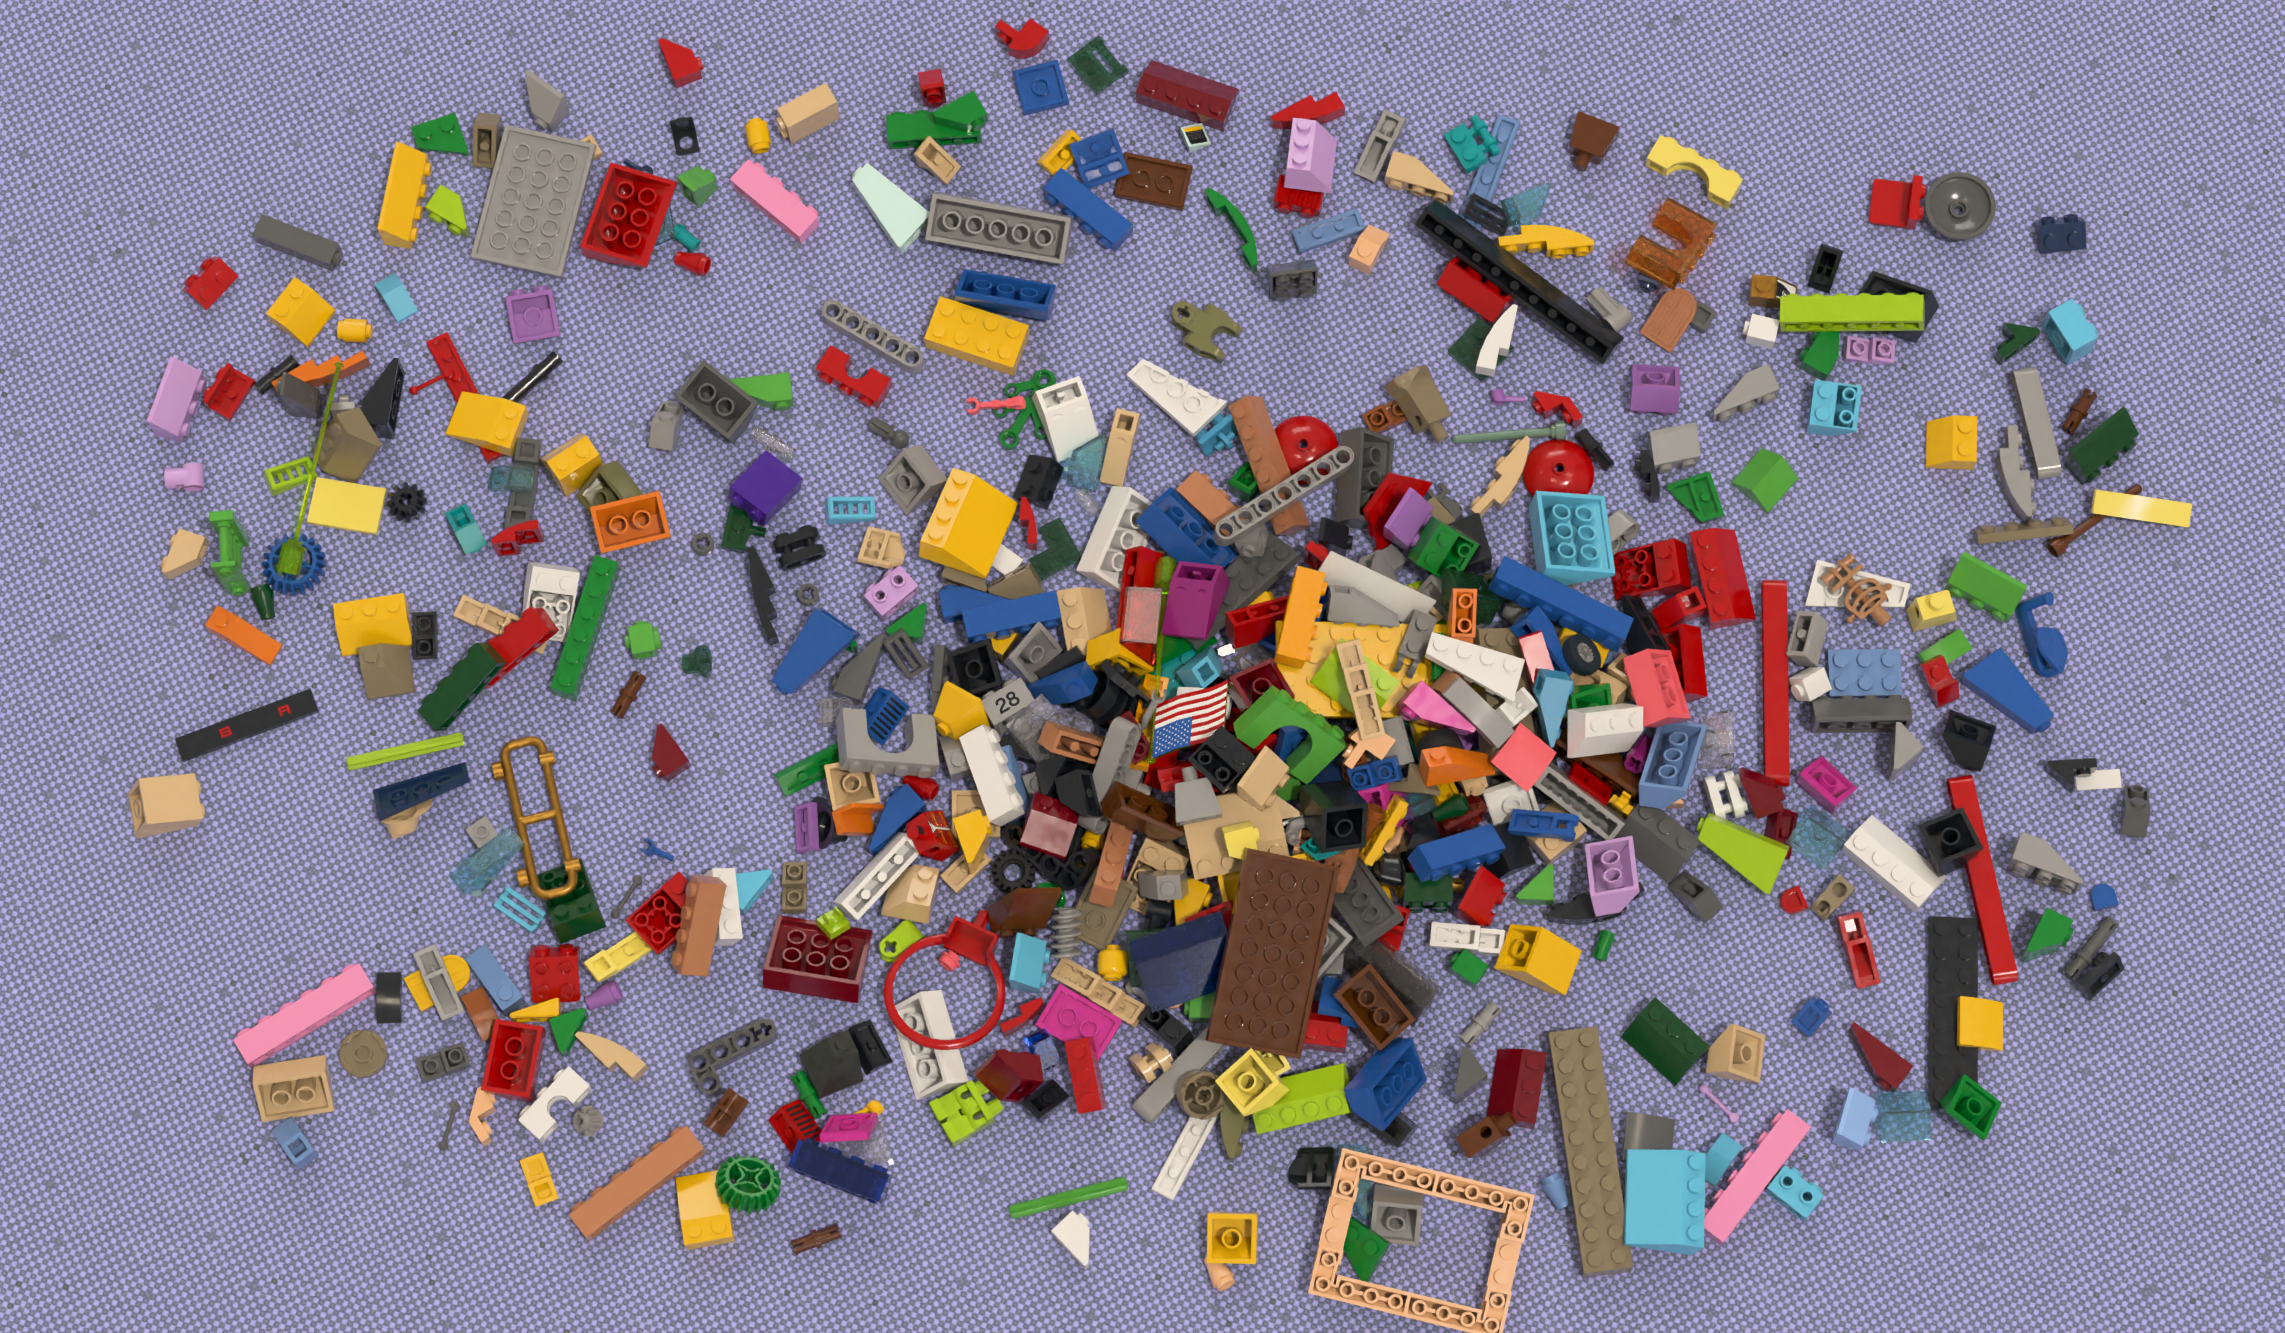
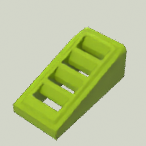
M309 456L264 470V480L271 496L279 495L317 478ZM304 465L307 472L306 475H303L300 466ZM295 469L297 478H294L291 470ZM286 473L287 481L284 480L282 474ZM277 477L279 483L276 484L273 478Z

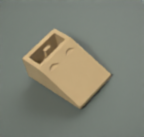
M1146 837L1126 881L1139 887V871H1188L1191 864L1188 849L1171 841L1164 843ZM1139 889L1130 908L1145 915L1150 898L1140 896Z

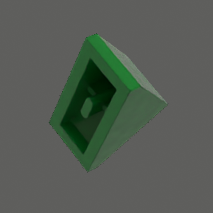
M1246 462L1229 481V493L1246 503L1253 499L1259 489L1249 462Z
M924 602L885 629L887 637L889 638L892 633L898 632L903 627L913 643L923 644L928 615L927 605ZM901 636V637L899 638L900 641L905 642V640H904L903 637Z
M583 1008L549 1019L559 1051L566 1058L577 1039L575 1034L581 1031L589 1015Z

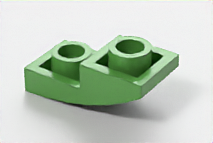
M1959 628L1918 654V657L1923 663L1941 654L1944 656L1946 663L1949 664L1973 648Z

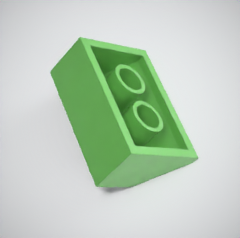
M1963 552L1945 589L1949 590L1950 595L1954 598H1963L1973 608L1977 610L1983 609L1991 613L1990 616L1995 620L2008 623L2020 603L2027 585Z

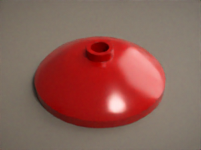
M1312 416L1291 417L1275 428V433L1291 476L1339 447L1333 430L1325 422ZM1301 442H1306L1308 446L1306 448H1301L1299 444ZM1317 469L1320 475H1328L1325 469ZM1304 480L1297 481L1300 485L1308 484Z
M1554 439L1539 444L1530 452L1523 471V480L1527 491L1532 497L1536 491L1588 495L1594 482V466L1591 458L1587 456V452L1582 447L1568 440ZM1557 466H1562L1564 470L1562 472H1558L1555 468Z

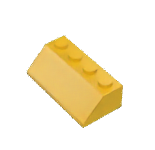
M401 142L395 143L377 230L384 245L412 249L413 242H416L418 239V228L416 226L417 221L422 219L423 206H421L422 198L427 196L428 185L425 183L427 176H431L432 163H430L427 154Z

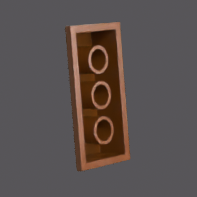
M1568 726L1563 730L1559 739L1555 741L1553 748L1556 752V757L1569 766L1573 762H1577L1612 788V793L1618 797L1625 790L1632 795L1630 801L1633 806L1639 797V782L1643 771L1634 774L1632 771L1626 770L1624 765L1626 758L1620 753L1567 758Z

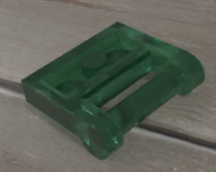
M1097 36L1067 58L1068 63L1096 96L1118 79L1125 77L1129 72L1128 68L1125 65H1121L1104 45L1105 41L1100 36ZM1094 50H1097L1113 68L1114 71L1112 73H1109L1092 53Z

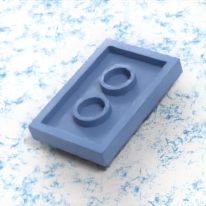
M1843 649L1827 651L1828 680L1832 687L1829 691L1830 698H1839L1847 695L1854 696V698H1864L1867 695H1876L1878 698H1888L1890 695L1902 696L1900 649Z

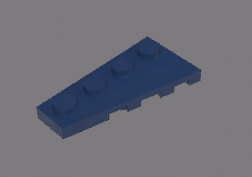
M466 762L374 789L373 793L379 821L470 782Z

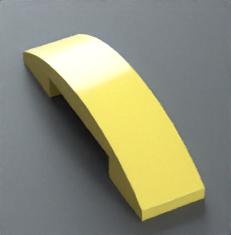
M634 932L608 950L604 951L603 949L585 961L584 965L597 982H601L631 966L650 953L652 948Z

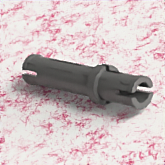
M2106 916L2085 945L2074 953L2075 957L2062 971L2069 980L2076 981L2087 965H2091L2093 962L2092 958L2115 929L2118 928V923H2115V920Z

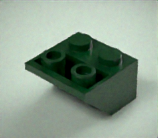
M1406 873L1403 907L1410 909V913H1422L1423 909H1432L1433 913H1446L1447 909L1452 908L1453 876L1448 874L1434 882L1432 880L1421 882L1416 873Z

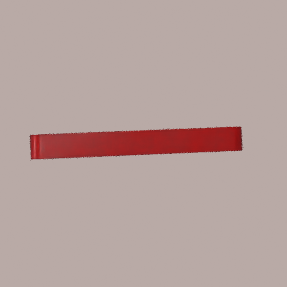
M1762 580L1763 775L1774 779L1777 787H1789L1788 655L1786 654L1788 651L1787 580Z
M1972 775L1947 779V790L1952 811L1963 807L1983 846V850L1965 864L1976 918H1978V927L1990 979L1993 986L2017 982V967Z

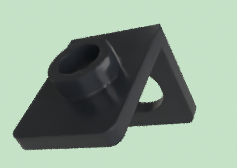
M681 117L669 121L677 156L699 152L700 149L693 118ZM684 137H689L693 140V145L688 149L680 146V140Z

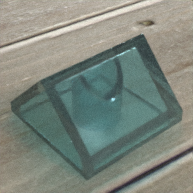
M1811 806L1803 815L1786 843L1826 870L1852 832L1814 806Z
M1926 1091L1877 1093L1881 1143L1930 1140L1931 1108Z

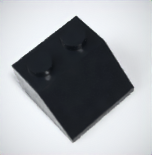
M986 639L947 654L955 685L972 695L982 698L988 692H995L1003 685L991 639Z
M1963 807L1918 825V837L1938 877L1962 868L1983 850V846Z

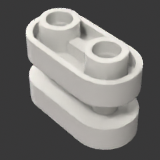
M1732 770L1723 772V780L1717 782L1714 775L1703 778L1712 814L1726 819L1725 814L1731 812L1734 819L1745 816L1744 811H1748L1745 797H1741L1739 793L1741 781L1738 774L1734 775ZM1726 790L1729 803H1722L1719 791Z

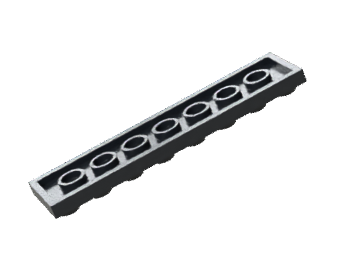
M1932 916L1928 918L1927 1110H1944L1940 1101L1963 1074L1978 1084V1048L1957 1046V998L1960 996L1978 998V918Z

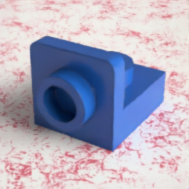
M1813 997L1791 1022L1808 1037H1811L1832 1012L1829 1010L1830 1006L1826 1001Z

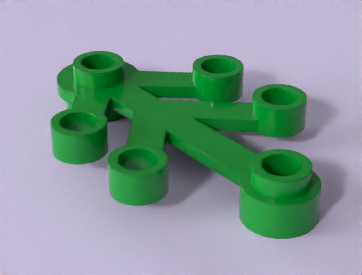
M1042 369L1037 371L1031 380L1006 385L1005 395L1008 398L1016 397L1020 392L1033 391L1029 397L1024 398L1026 408L1021 410L1012 428L1001 433L1000 443L1004 449L1013 450L1019 445L1018 435L1030 414H1032L1036 427V438L1039 440L1048 438L1046 433L1044 435L1037 433L1038 430L1044 429L1032 397L1035 391L1056 384L1055 376L1051 371ZM1047 379L1048 383L1046 385L1040 384V380ZM1010 388H1015L1016 392L1014 394H1009L1008 390ZM1003 407L1005 412L998 414L996 412L997 409H993L995 417L999 419L1005 418L1010 412L1017 411ZM1008 438H1012L1014 443L1009 445L1005 441Z

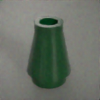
M270 584L251 588L252 594L250 596L262 621L275 618L274 592L270 588Z
M1454 793L1438 807L1432 809V813L1439 823L1443 820L1466 815V812L1470 810V806L1463 793L1458 795Z

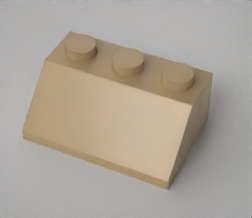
M1087 587L1057 591V599L1062 617L1066 649L1068 651L1078 645L1086 657L1087 642L1089 640L1112 632L1104 589Z
M326 1055L253 1067L252 1083L262 1122L286 1119L291 1116L299 1117L335 1111L331 1074Z

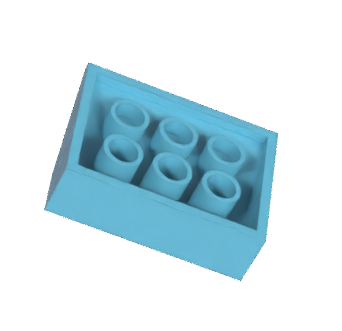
M1536 491L1528 508L1537 572L1564 585L1614 576L1615 566L1605 496Z
M1626 1150L1625 1246L1685 1255H1694L1704 1248L1706 1153L1688 1150Z

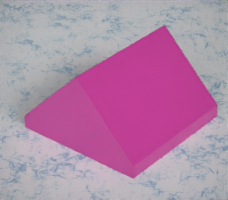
M1820 756L1802 770L1796 781L1831 815L1857 789L1853 783L1823 756Z

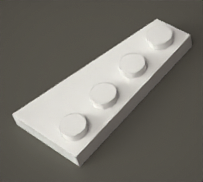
M1144 359L1126 374L1129 381L1193 437L1227 406L1226 401L1214 398L1208 392L1189 385L1187 381L1170 375L1168 371Z
M1817 560L1805 607H1845L1844 600L1850 588L1843 585L1833 594L1830 590L1839 581L1834 579L1828 587L1820 579L1821 576L1829 572L1831 566L1836 569L1839 565ZM1843 570L1839 572L1842 578L1847 575ZM1859 571L1853 577L1856 583L1866 578L1876 579L1882 587L1886 583H1890L1892 588L1885 591L1887 599L1881 606L1883 608L1905 607L1910 588L1909 583ZM1864 584L1861 586L1863 590H1867L1870 587H1874L1872 584ZM1872 592V593H1869L1868 595H1869L1870 597H1873V596H1875L1876 594H1879V593H1878V592ZM1853 593L1849 598L1851 606H1853L1854 601L1857 599ZM1860 601L1857 607H1862L1863 603Z
M1434 632L1431 633L1425 658L1451 672L1459 673L1470 683L1475 682L1484 687L1488 693L1496 694L1505 699L1506 703L1513 704L1525 659Z

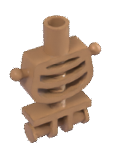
M1848 552L1842 561L1840 559L1837 561L1839 566L1836 569L1831 566L1829 572L1821 576L1820 579L1828 587L1834 579L1839 581L1830 590L1833 594L1843 585L1850 588L1844 600L1845 609L1851 613L1846 619L1847 623L1852 624L1855 617L1862 621L1870 614L1880 627H1883L1892 619L1881 606L1887 599L1885 591L1890 590L1892 585L1886 583L1882 587L1874 578H1866L1856 583L1853 577L1864 566L1860 563L1850 571L1848 567L1856 563L1857 560ZM1841 570L1847 574L1844 578L1839 574ZM1864 584H1872L1874 586L1867 590L1861 588ZM1872 592H1878V593H1879V594H1876V595L1873 596V597H1870V596L1868 595L1869 593H1872ZM1852 593L1857 597V599L1853 603V606H1851L1849 603V598ZM1861 601V603H1863V606L1858 612L1856 610L1857 604Z

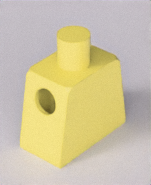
M1949 590L1918 597L1906 609L1913 632L1957 621L1956 611Z

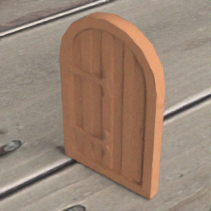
M1674 288L1667 291L1660 298L1657 306L1639 333L1672 353L1697 312L1695 297L1683 288Z

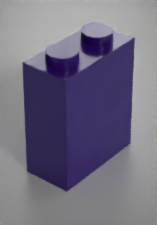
M766 450L730 486L728 499L735 507L741 508L748 513L753 521L765 526L801 489L803 478Z

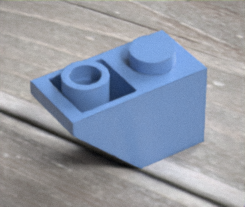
M292 1116L271 1130L299 1170L319 1156Z

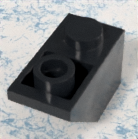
M1155 1001L1138 1018L1164 1046L1177 1056L1194 1039L1189 1028Z

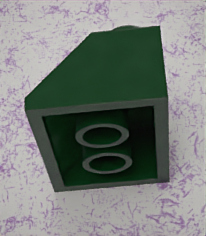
M2123 406L2069 451L2064 466L2082 485L2088 480L2091 483L2102 474L2100 472L2101 469L2105 466L2110 468L2119 460L2117 456L2123 451L2127 454L2137 445L2135 441L2139 433L2125 407Z
M1656 997L1639 1013L1621 1036L1630 1047L1674 1087L1699 1062L1710 1047Z

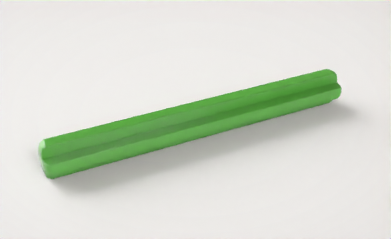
M1120 1177L1009 1206L1010 1217L1016 1219L1128 1190V1183L1125 1177Z

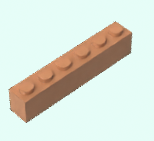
M1245 396L1228 407L1262 495L1291 477V473L1263 398ZM1278 493V496L1281 499H1289V496L1286 493ZM1301 501L1271 519L1276 535L1292 536L1310 526Z
M687 1125L673 1130L669 1134L670 1138L664 1143L661 1141L650 1148L651 1153L644 1158L642 1156L636 1158L630 1164L631 1168L624 1173L622 1171L618 1172L610 1179V1184L604 1188L603 1186L598 1187L591 1193L592 1197L585 1203L580 1201L571 1208L572 1212L569 1216L588 1242L706 1153L704 1147Z

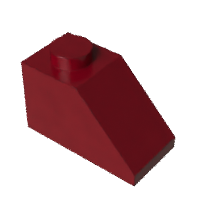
M659 724L652 753L654 763L652 769L659 779L664 777L667 782H670L691 767V764L663 724Z
M1744 767L1738 769L1740 780L1757 819L1784 810L1783 800H1786V796L1782 786L1777 787L1774 779Z

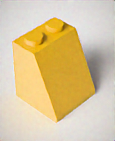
M581 433L540 458L566 497L583 487L598 466L603 465L598 451L588 437Z
M1511 924L1494 969L1549 994L1566 995L1582 950L1543 927Z

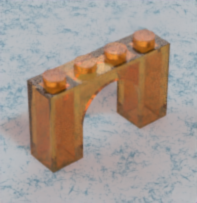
M1668 197L1659 209L1652 226L1675 238L1684 249L1673 250L1666 248L1641 234L1632 245L1625 264L1675 290L1679 283H1685L1689 276V271L1693 272L1699 259H1702L1708 249L1707 246L1711 247L1717 236L1714 233L1717 223Z

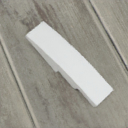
M1432 922L1430 947L1463 952L1466 949L1472 954L1499 957L1508 932L1499 929L1481 928V926Z

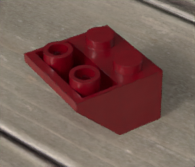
M1006 1049L996 1050L975 1071V1077L1000 1101L1022 1103L1024 1099L1044 1082L1040 1055L1030 1054L1029 1052L1017 1053L1009 1052Z

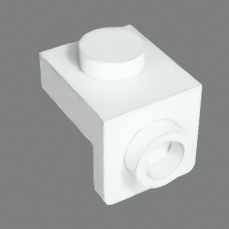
M1522 687L1516 692L1512 705L1504 702L1495 711L1512 728L1538 706V703Z

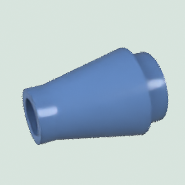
M1556 1172L1541 1179L1543 1185L1541 1188L1554 1203L1557 1210L1571 1204L1568 1199L1563 1176L1560 1177L1559 1173Z

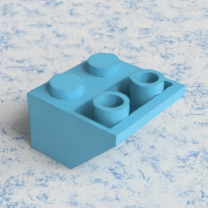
M1815 380L1811 393L1807 433L1825 436L1855 433L1857 431L1862 386Z

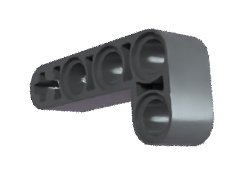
M761 1019L693 1052L689 1056V1068L705 1097L715 1098L722 1091V1083L716 1073L717 1070L776 1041L778 1032L773 1021ZM765 1027L769 1030L770 1035L765 1036L762 1031ZM753 1032H755L756 1037L758 1038L757 1042H755V1039L752 1035ZM741 1038H749L750 1044L747 1047L742 1048L738 1046V1041ZM726 1048L728 1054L724 1058L716 1057L717 1050ZM696 1060H706L705 1067L702 1069L694 1068ZM714 1080L717 1082V1085L713 1090L704 1089L707 1081Z

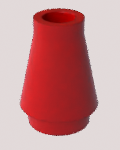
M678 251L674 263L701 276L709 272L711 258L707 257L705 253Z
M905 775L903 778V784L907 783L924 801H932L939 792L940 784L936 783L935 779Z

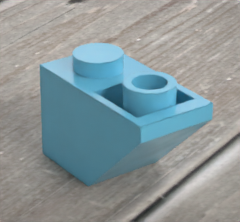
M1208 645L1176 673L1185 687L1204 689L1220 676L1223 663L1213 647Z

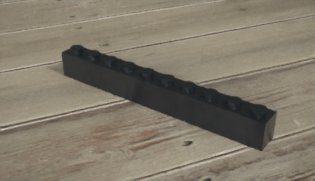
M1435 199L1424 209L1415 223L1418 228L1600 363L1604 364L1611 358L1623 341V336L1438 199Z

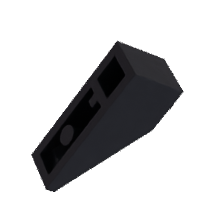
M1624 595L1622 597L1623 613L1634 618L1626 637L1629 653L1633 655L1645 649L1671 650L1641 597Z

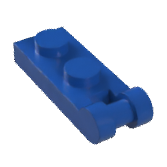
M1513 809L1508 831L1510 835L1553 838L1573 842L1576 836L1574 829L1578 826L1579 817L1567 813ZM1566 824L1565 829L1559 828V825Z

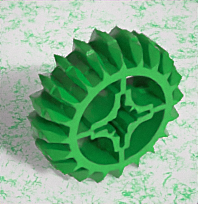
M748 1153L745 1157L737 1154L735 1159L729 1157L727 1162L722 1163L716 1173L715 1189H717V1197H721L722 1204L729 1203V1210L737 1208L738 1214L742 1210L746 1211L748 1215L751 1211L759 1214L761 1209L767 1211L770 1206L774 1205L780 1195L781 1179L779 1178V1171H775L774 1164L767 1165V1158L759 1160L758 1154L754 1158L750 1157ZM732 1178L735 1180V1184L731 1183L730 1180Z

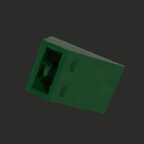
M581 858L579 859L581 871L577 872L578 883L576 888L565 896L545 900L552 924L561 944L606 927ZM565 865L537 875L540 887L544 890L562 887L568 882Z

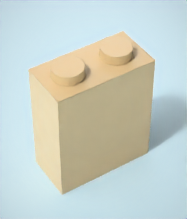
M824 83L777 108L778 117L776 121L783 139L788 138L790 143L793 144L840 119V114L834 95L827 83Z

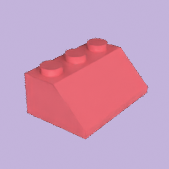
M1645 649L1623 658L1625 664L1624 671L1632 687V697L1638 706H1643V727H1660L1691 719L1671 650Z

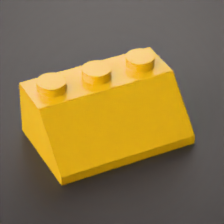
M404 593L333 604L335 626L343 657L358 655V647L381 643L413 646L409 605Z

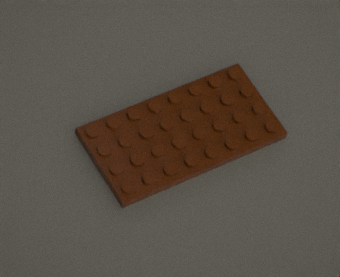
M1245 848L1205 1040L1301 1059L1340 867Z

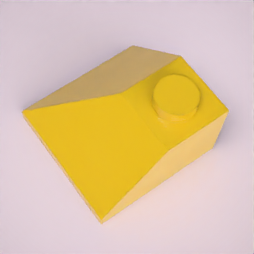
M947 681L943 686L933 715L937 724V731L942 736H948L957 741L960 740L959 737L981 725L990 727L982 700Z

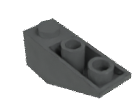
M283 372L282 380L279 379L277 383V393L280 394L281 401L284 402L285 408L288 409L290 415L293 417L319 419L322 395L319 389L287 372Z

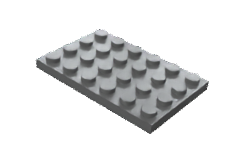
M505 125L470 257L474 260L562 279L597 148L596 144Z

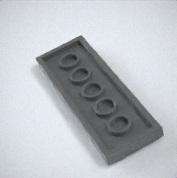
M1269 531L1263 556H1240L1224 570L1230 586L1207 639L1180 638L1194 649L1200 648L1226 625V612L1250 605L1302 560L1300 554Z

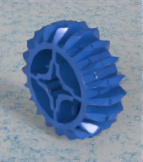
M293 532L292 538L289 539L287 534H284V540L281 542L278 538H275L274 541L277 544L275 547L268 545L271 553H264L263 555L267 559V561L262 562L263 568H266L263 571V575L268 577V584H274L273 588L275 591L281 589L283 595L288 594L289 590L292 596H296L297 590H300L301 594L305 595V588L308 587L313 591L312 583L320 584L321 580L318 576H325V571L321 568L327 567L326 561L323 560L326 555L324 552H320L322 547L320 544H315L314 538L311 537L307 540L306 534H302L298 539L297 533ZM293 549L290 554L283 555L286 551ZM304 550L312 554V566L303 561ZM296 561L299 563L298 565H294L293 568H291L290 564H295ZM277 563L286 568L284 572L286 575L285 579L277 575ZM300 574H306L304 577L296 580Z

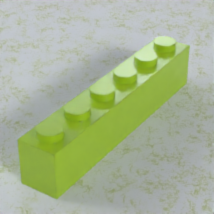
M1913 292L1906 295H1895L1893 293H1884L1882 295H1871L1869 293L1847 295L1838 293L1834 296H1824L1816 293L1810 296H1800L1798 294H1788L1787 296H1780L1779 322L1781 332L1924 331L1925 301L1924 295Z

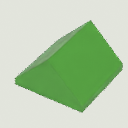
M1762 448L1731 484L1768 514L1798 480V477L1783 456Z

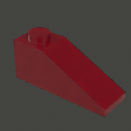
M1853 1022L1849 1032L1869 1071L1877 1081V1086L1886 1092L1890 1090L1894 1093L1909 1074L1913 1065L1857 1023Z

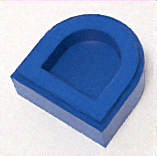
M2099 884L2092 890L2090 899L2094 912L2119 905L2116 893L2110 885Z

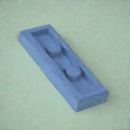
M1357 208L1292 230V236L1298 252L1301 254L1360 234L1366 228Z

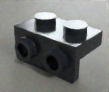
M1029 454L1013 497L1017 501H1021V497H1026L1029 503L1037 504L1042 509L1047 510L1062 476L1063 467L1053 458Z

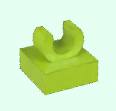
M834 907V909L816 919L817 926L830 940L850 929V922L838 907Z

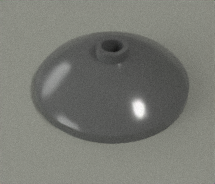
M1955 172L1940 177L1932 184L1925 198V214L1928 222L1939 234L1953 240H1969L1981 235L1991 225L1995 215L1996 202L1990 187L1982 179L1969 173ZM1960 209L1962 214L1957 215L1954 210Z

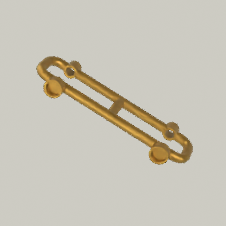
M527 736L512 740L502 748L500 753L501 761L493 762L491 765L495 780L505 779L526 867L516 870L521 889L530 887L533 894L543 900L562 897L570 894L576 888L578 883L577 872L581 871L579 858H573L552 770V765L556 764L553 750L548 751L545 742L538 737ZM535 746L539 752L552 809L524 816L510 760V753L515 749ZM554 819L568 882L562 887L544 890L539 884L526 825Z

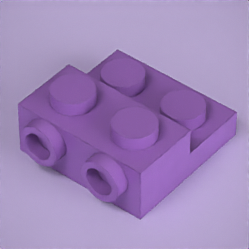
M547 285L533 287L534 292L525 293L524 289L510 291L511 296H506L514 343L561 335L553 288L548 289Z

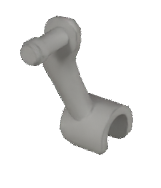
M1156 689L1153 690L1151 694L1152 700L1142 717V723H1138L1142 730L1148 726L1157 705L1164 702L1167 696L1166 689L1163 690V697H1157L1155 694Z

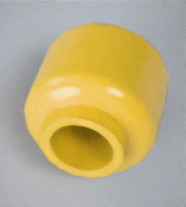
M1107 945L1106 949L1098 953V974L1105 981H1121L1122 977L1126 976L1129 971L1128 953L1121 950L1120 945Z

